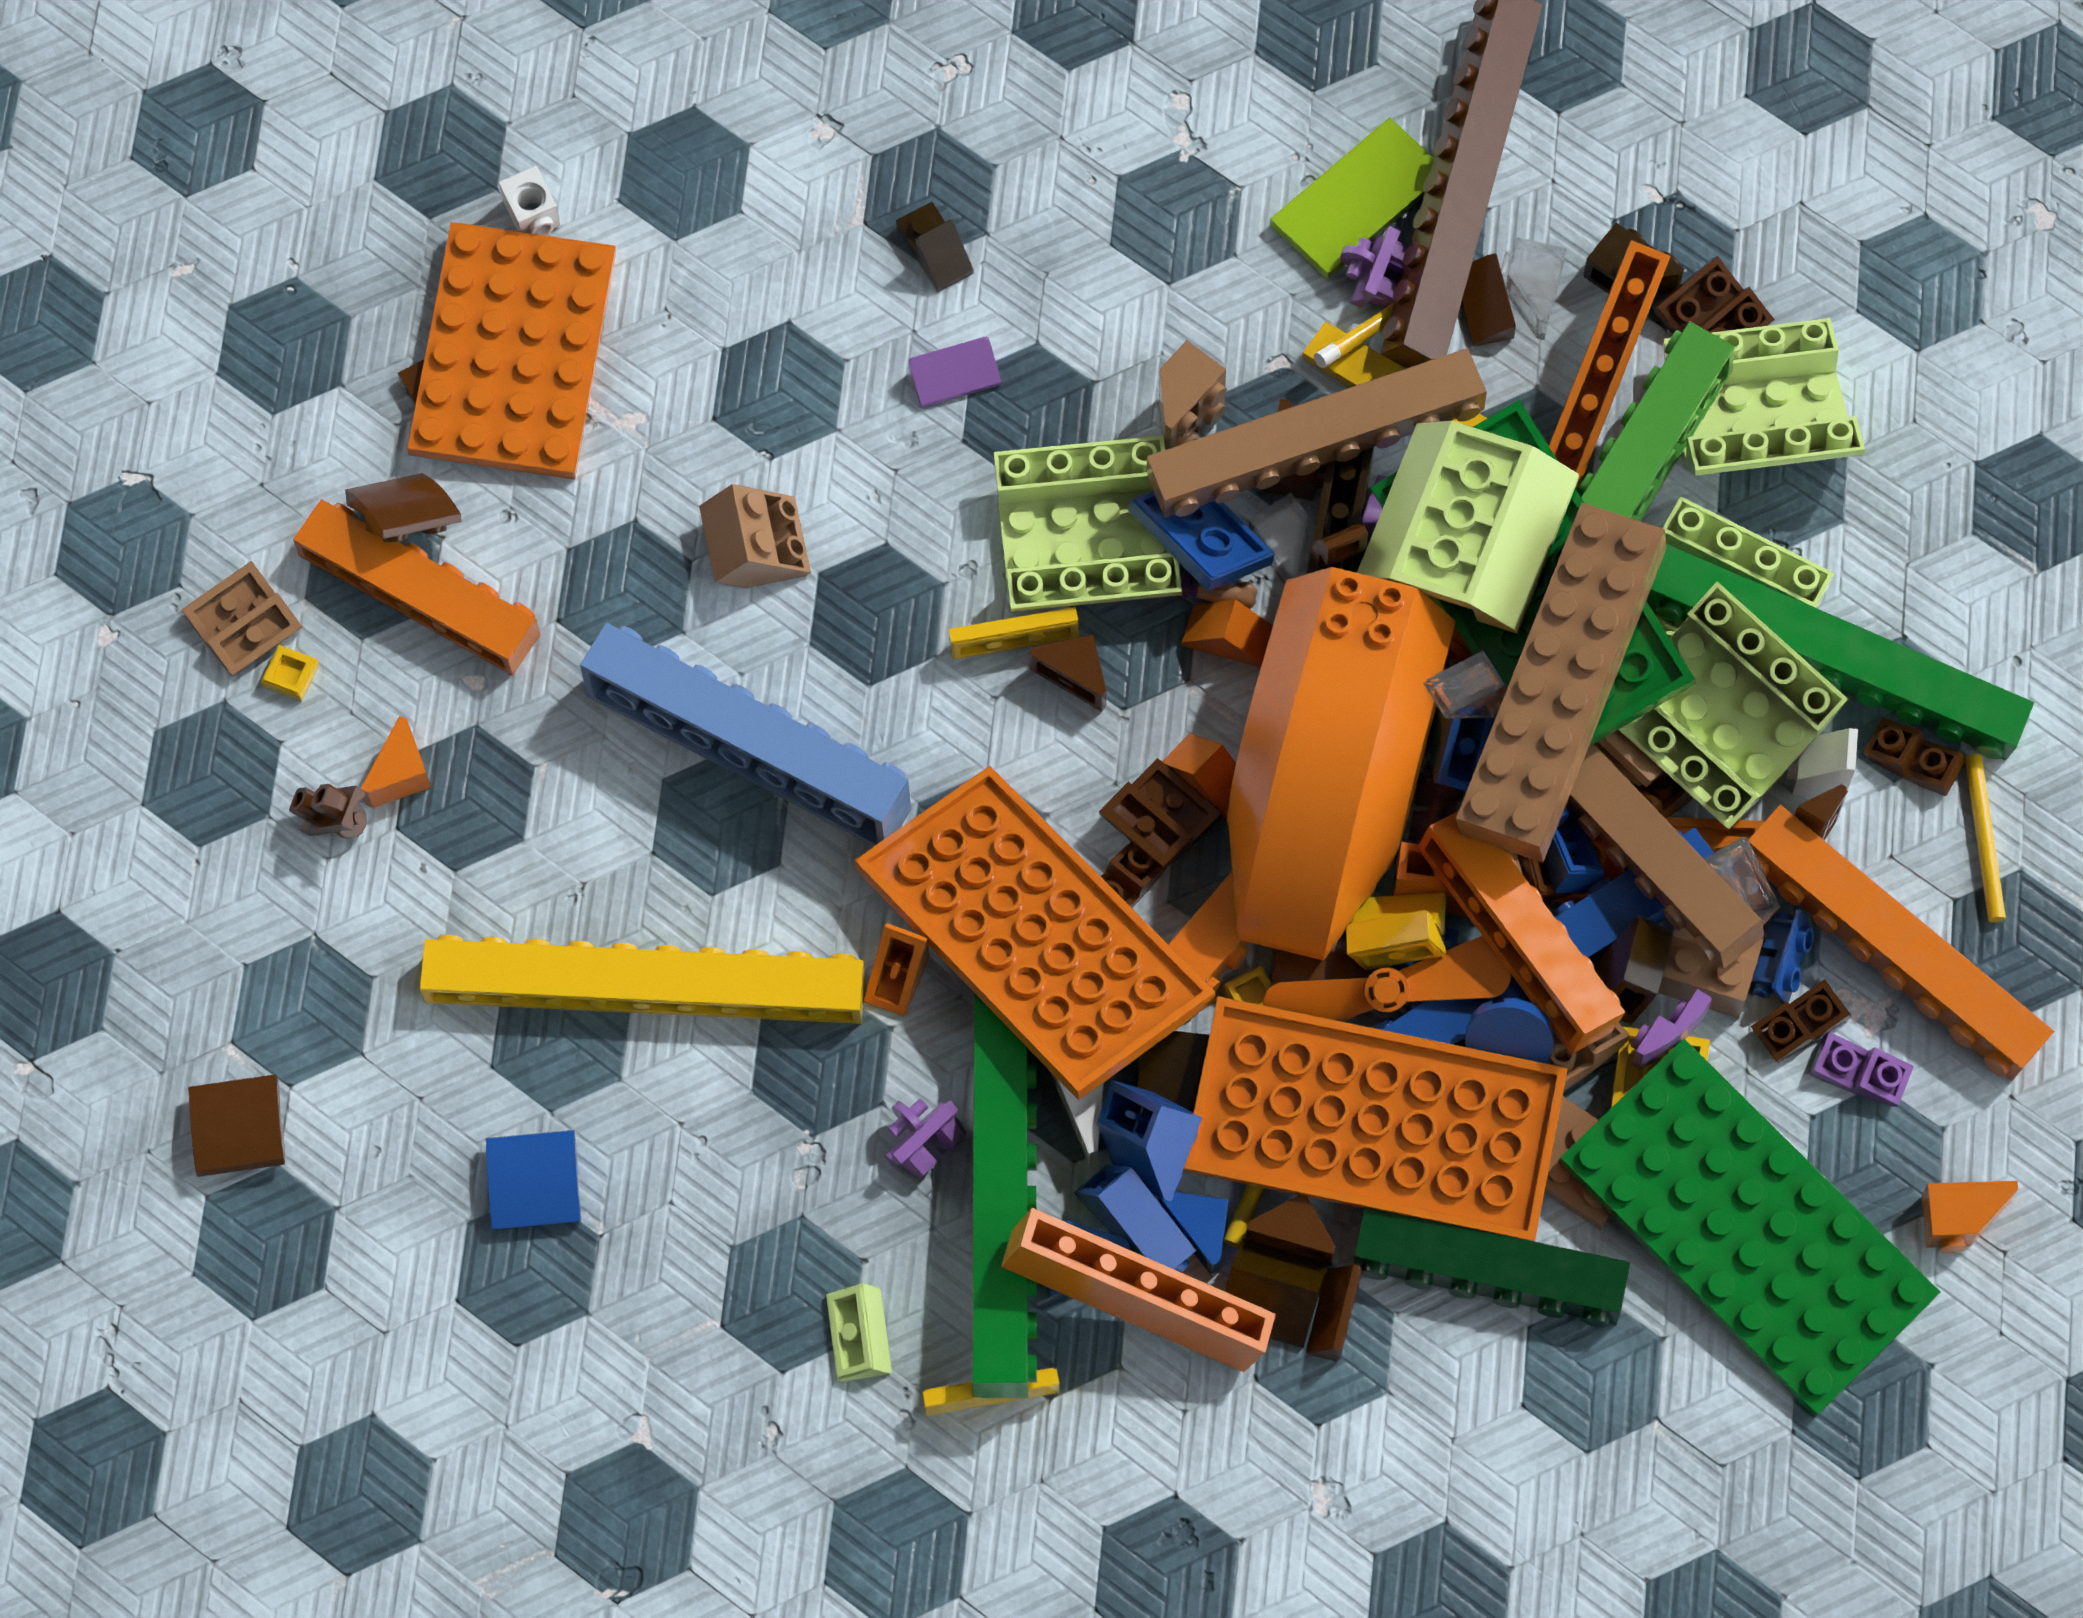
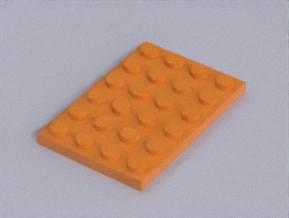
M456 222L450 223L407 447L408 455L576 479L616 257L615 245Z

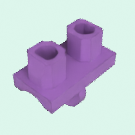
M1391 226L1387 227L1383 237H1376L1370 251L1368 250L1371 241L1366 238H1360L1357 246L1350 245L1343 248L1340 259L1349 267L1346 276L1356 280L1361 271L1350 301L1351 304L1362 308L1367 302H1371L1386 308L1394 303L1393 293L1398 283L1383 275L1386 268L1400 275L1403 273L1405 266L1403 264V257L1408 247L1397 241L1400 234L1399 230Z
M919 1098L910 1108L901 1101L892 1106V1111L898 1119L888 1128L889 1132L897 1138L906 1129L910 1130L904 1138L884 1155L892 1166L901 1164L904 1169L916 1178H920L937 1163L935 1158L923 1146L932 1135L935 1136L946 1150L952 1149L967 1135L962 1124L954 1115L959 1109L951 1100L946 1103L941 1102L922 1121H920L919 1117L928 1109L927 1104Z

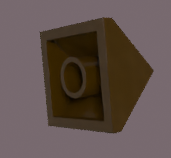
M1243 1238L1231 1266L1225 1292L1276 1314L1270 1339L1304 1348L1328 1263Z

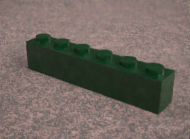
M1366 1207L1353 1263L1360 1266L1363 1276L1371 1279L1385 1280L1387 1276L1405 1279V1284L1417 1289H1430L1433 1285L1447 1288L1451 1295L1459 1298L1473 1299L1476 1295L1493 1298L1495 1304L1506 1308H1519L1521 1304L1538 1308V1313L1548 1317L1562 1318L1564 1314L1582 1317L1581 1321L1594 1327H1607L1608 1323L1617 1325L1630 1268V1262Z

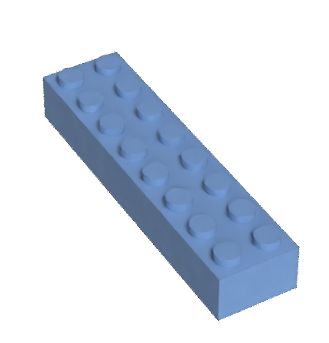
M606 623L580 664L589 698L872 846H875L901 828L911 811L908 779L905 778V773L895 765L887 762L880 765L867 758L866 752L852 743L842 745L830 739V735L823 728L813 723H808L805 726L793 720L792 715L783 707L773 703L766 706L755 700L754 695L746 688L737 684H732L730 687L718 681L717 676L704 666L696 664L694 667L687 665L680 661L679 656L671 649L662 645H658L655 648L643 642L642 637L637 632L626 626H620L618 629Z

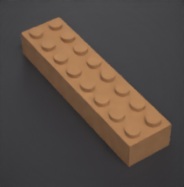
M1581 502L1457 814L1456 821L1460 835L1542 863L1544 862L1667 549L1665 529Z

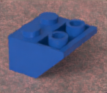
M1112 1080L1097 1120L1112 1165L1132 1167L1151 1193L1164 1200L1172 1201L1175 1190L1181 1181L1182 1171L1192 1144L1196 1140L1202 1117L1152 1091Z

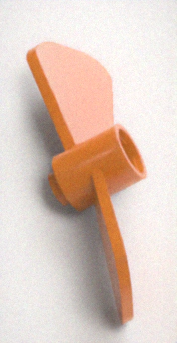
M1479 936L1446 950V954L1443 956L1425 959L1401 970L1393 967H1381L1373 971L1368 978L1279 982L1267 990L1263 1006L1343 1022L1372 1009L1381 1012H1392L1402 1007L1408 1001L1494 998L1504 993L1508 988L1511 973L1485 938Z

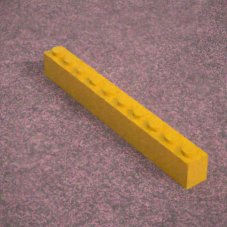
M440 935L437 937V940L425 939L420 991L425 1003L862 1024L865 969L863 960H856L855 956L845 953L832 954L830 958H814L811 954L801 951L788 952L786 956H772L766 951L758 949L744 950L742 954H730L715 947L700 948L699 952L681 951L679 947L672 945H659L655 947V950L638 949L637 946L628 943H615L611 948L594 947L593 944L585 941H571L568 943V946L550 945L548 941L542 939H527L524 941V944L507 943L506 940L498 937L481 938L480 942L463 941L461 937L455 935Z

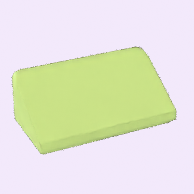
M861 1283L826 1294L837 1381L878 1377L892 1373L881 1290L878 1287Z

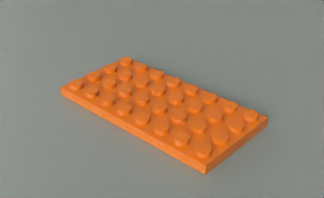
M991 766L982 770L854 860L855 870L918 935L928 938V945L1078 1101L1215 1001V991Z
M1218 996L1194 1114L1202 1117L1183 1172L1294 1195H1306L1309 1198L1362 1209L1366 1207L1535 1241L1568 1068Z

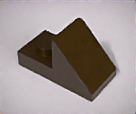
M933 202L896 220L898 231L937 292L974 273L955 224L952 220L945 222Z

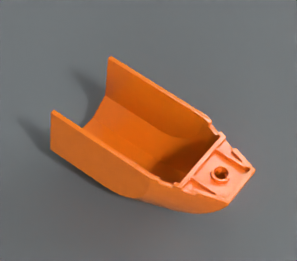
M1334 567L1286 580L1245 723L1228 805L1227 825L1230 837V858L1233 870L1238 940L1324 961L1345 932L1347 925L1353 921L1355 913L1363 902L1369 899L1376 888V884L1397 860L1427 749L1437 701L1441 697L1456 623L1450 615L1419 588Z

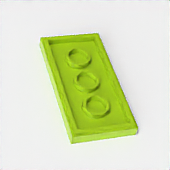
M1389 117L1271 217L1270 226L1328 280L1345 265L1340 259L1345 246H1357L1360 238H1366L1372 242L1387 227L1391 226L1424 197L1423 185L1432 170L1434 158Z

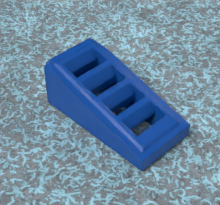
M1568 807L1567 810L1570 813L1566 820V826H1557L1545 857L1548 872L1555 893H1587L1595 883L1600 881L1605 873L1589 836L1577 822L1579 816L1571 807Z

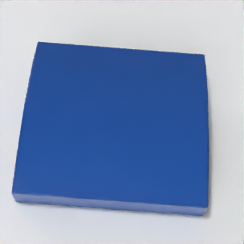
M575 1130L486 1138L487 1176L492 1229L578 1222L582 1220Z

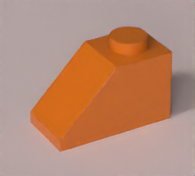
M2018 1180L1928 1183L1922 1194L1926 1248L1939 1247V1251L1942 1253H1957L1966 1250V1246H1972L2012 1202L2018 1191Z

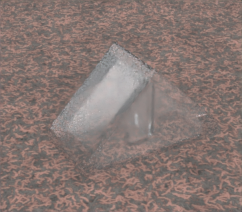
M1484 651L1428 678L1423 683L1445 718H1496L1505 696V684Z

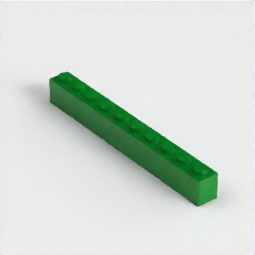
M1666 544L1667 549L1646 600L1649 606L1656 609L1657 613L1663 618L1671 621H1685L1689 617V611L1718 582L1834 687L1855 695L1856 699L1862 704L1870 707L1881 706L1895 712L1896 716L1906 723L1925 725L1936 730V733L1945 740L1951 742L1962 741L1976 747L1979 754L1990 759L2001 758L2007 760L2017 748L2035 702Z
M975 993L973 1397L1028 1398V1383L1037 1382V1355H1028V1340H1037V1312H1028V1297H1037V1282L1002 1268L1001 1265L1012 1229L1031 1208L1037 1210V1187L1028 1186V1171H1037L1036 1144H1028V1129H1037L1036 1103H1028V1088H1036L1037 1085L1036 1061L1028 1062V1048Z

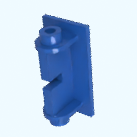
M1797 909L1795 917L1789 913L1779 912L1777 918L1771 920L1763 949L1767 952L1777 953L1776 958L1760 955L1751 981L1752 986H1754V995L1761 998H1769L1771 993H1775L1780 1002L1784 1004L1786 1001L1789 1003L1792 992L1795 993L1798 990L1801 982L1800 967L1805 953L1810 952L1814 941L1813 928L1801 910Z

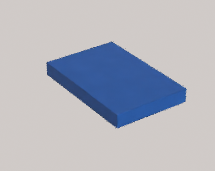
M1154 491L1134 498L1130 502L1128 511L1207 591L1266 568L1273 563L1275 553L1225 503L1213 501L1201 505L1192 514L1182 517L1175 514L1164 518Z

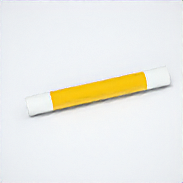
M1394 303L1315 353L1314 360L1316 364L1321 368H1325L1382 331L1390 319Z

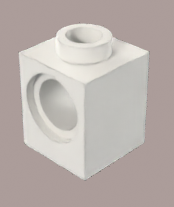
M537 166L499 182L503 202L518 232L547 235L554 227L561 225L557 205ZM531 203H537L540 205L538 208L534 210L523 209L526 205Z

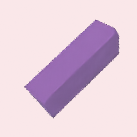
M988 336L912 357L908 360L909 373L921 408L1002 385Z

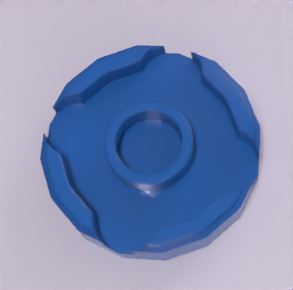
M1504 998L1503 1002L1492 1004V1000L1484 1003L1471 1014L1465 1033L1467 1048L1545 1064L1549 1061L1554 1049V1031L1550 1026L1551 1021L1546 1013L1534 1004L1517 998Z

